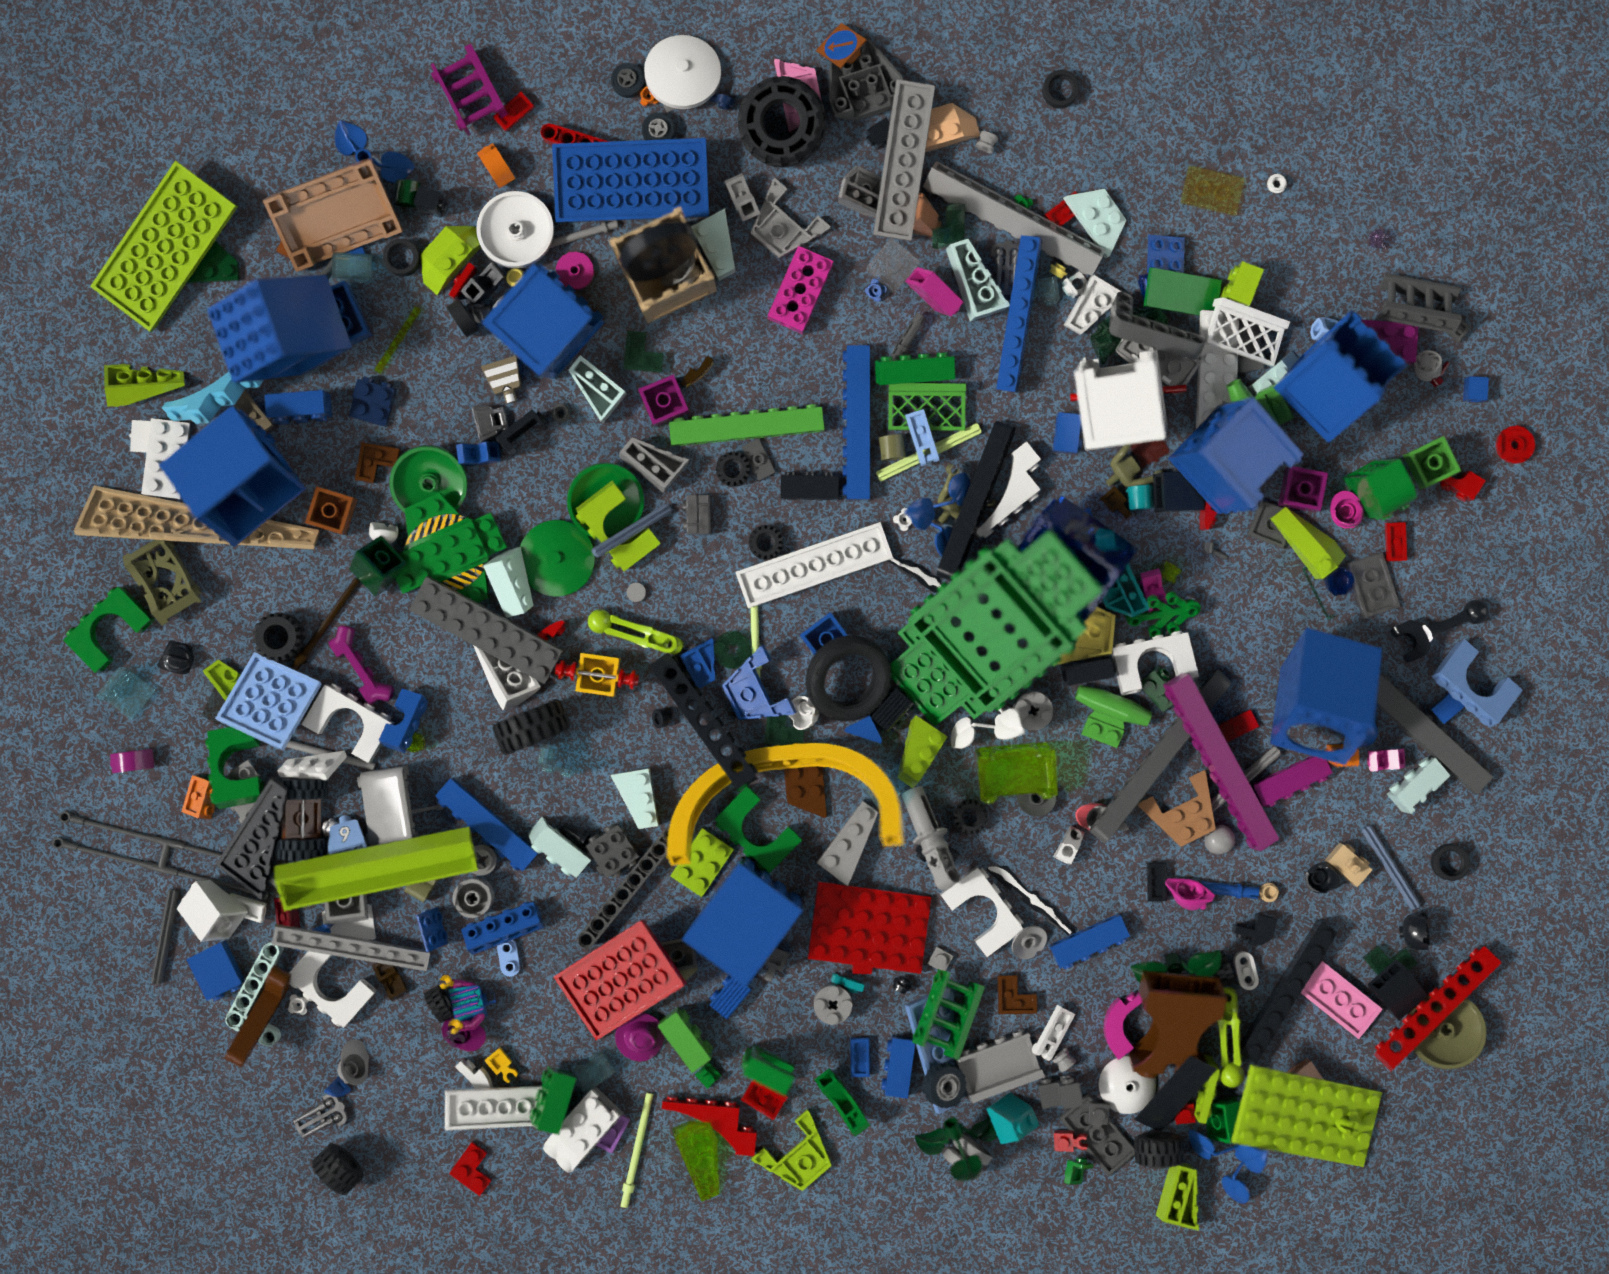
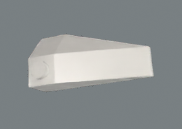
M474 646L493 694L503 711L520 705L541 688L536 679Z

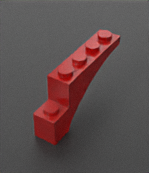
M668 1095L667 1098H663L662 1109L689 1115L712 1127L734 1148L735 1155L755 1156L757 1130L749 1125H742V1128H738L740 1105H736L735 1101L727 1100L724 1103H717L715 1099H705V1102L698 1101V1098L686 1097V1100H680L678 1096Z

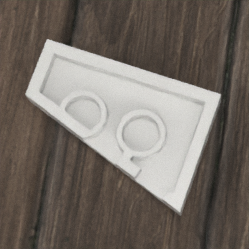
M1092 275L1064 326L1081 335L1103 313L1112 307L1117 293L1121 291L1097 276Z
M345 751L287 759L279 768L278 774L280 777L327 780L345 760L347 755Z

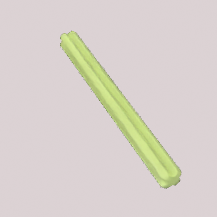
M976 423L965 428V431H959L934 443L937 453L940 454L981 434L980 426ZM929 448L923 450L924 456L931 454ZM917 452L877 471L876 475L879 481H884L919 464Z

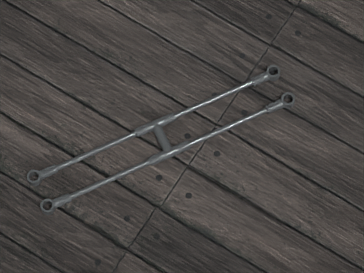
M68 811L61 812L59 815V820L62 823L86 824L150 840L152 843L163 845L158 864L79 846L77 843L65 841L62 837H57L52 841V845L56 849L79 850L143 866L145 869L173 876L179 875L198 881L211 880L218 886L255 896L245 887L182 872L179 869L166 866L171 847L217 858L221 857V853L189 846L183 842L155 835L149 836L86 820V818L72 815ZM65 813L68 815V820L66 821L63 819V814ZM57 840L62 842L60 847L56 845ZM272 863L273 870L270 872V874L275 872L276 865L274 863ZM267 889L266 897L259 900H266L267 898H269L270 893Z

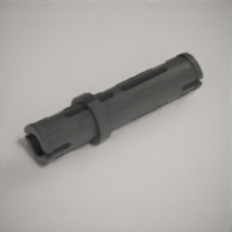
M918 312L915 313L898 343H895V348L890 355L892 359L900 358L899 355L909 352L908 348L927 319Z

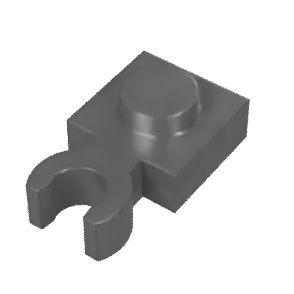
M1089 1103L1087 1121L1088 1123H1093L1088 1130L1090 1137L1093 1136L1094 1130H1099V1137L1103 1138L1104 1130L1102 1129V1124L1108 1125L1109 1104Z

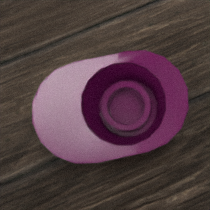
M454 1016L443 1023L441 1028L442 1036L453 1047L471 1052L480 1049L484 1045L486 1033L481 1026L474 1030L460 1031L459 1029L456 1034H452L451 1030L455 1026L448 1025L451 1020L455 1019Z

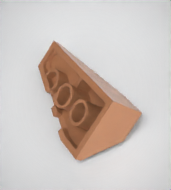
M919 192L913 234L935 237L936 232L940 233L941 221H938L939 215L925 195Z

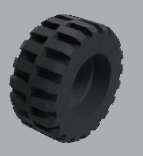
M554 699L493 725L492 730L501 752L504 755H508L570 729L571 724L562 702L559 699Z

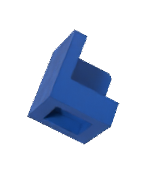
M1473 376L1465 378L1463 401L1481 403L1487 401L1489 378Z

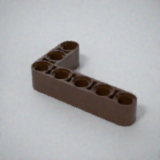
M275 965L271 968L266 977L262 994L227 1050L224 1060L240 1068L243 1067L290 987L292 974Z

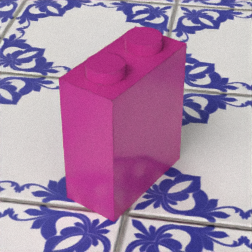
M917 267L905 281L935 311L952 317V315L960 310L963 301L934 272Z

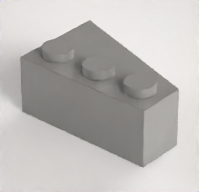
M635 438L629 440L619 455L623 461L663 493L681 474L689 462V459L681 458L671 452L663 451Z

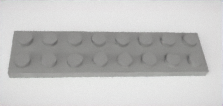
M896 80L873 235L906 241L912 240L935 89L934 85Z

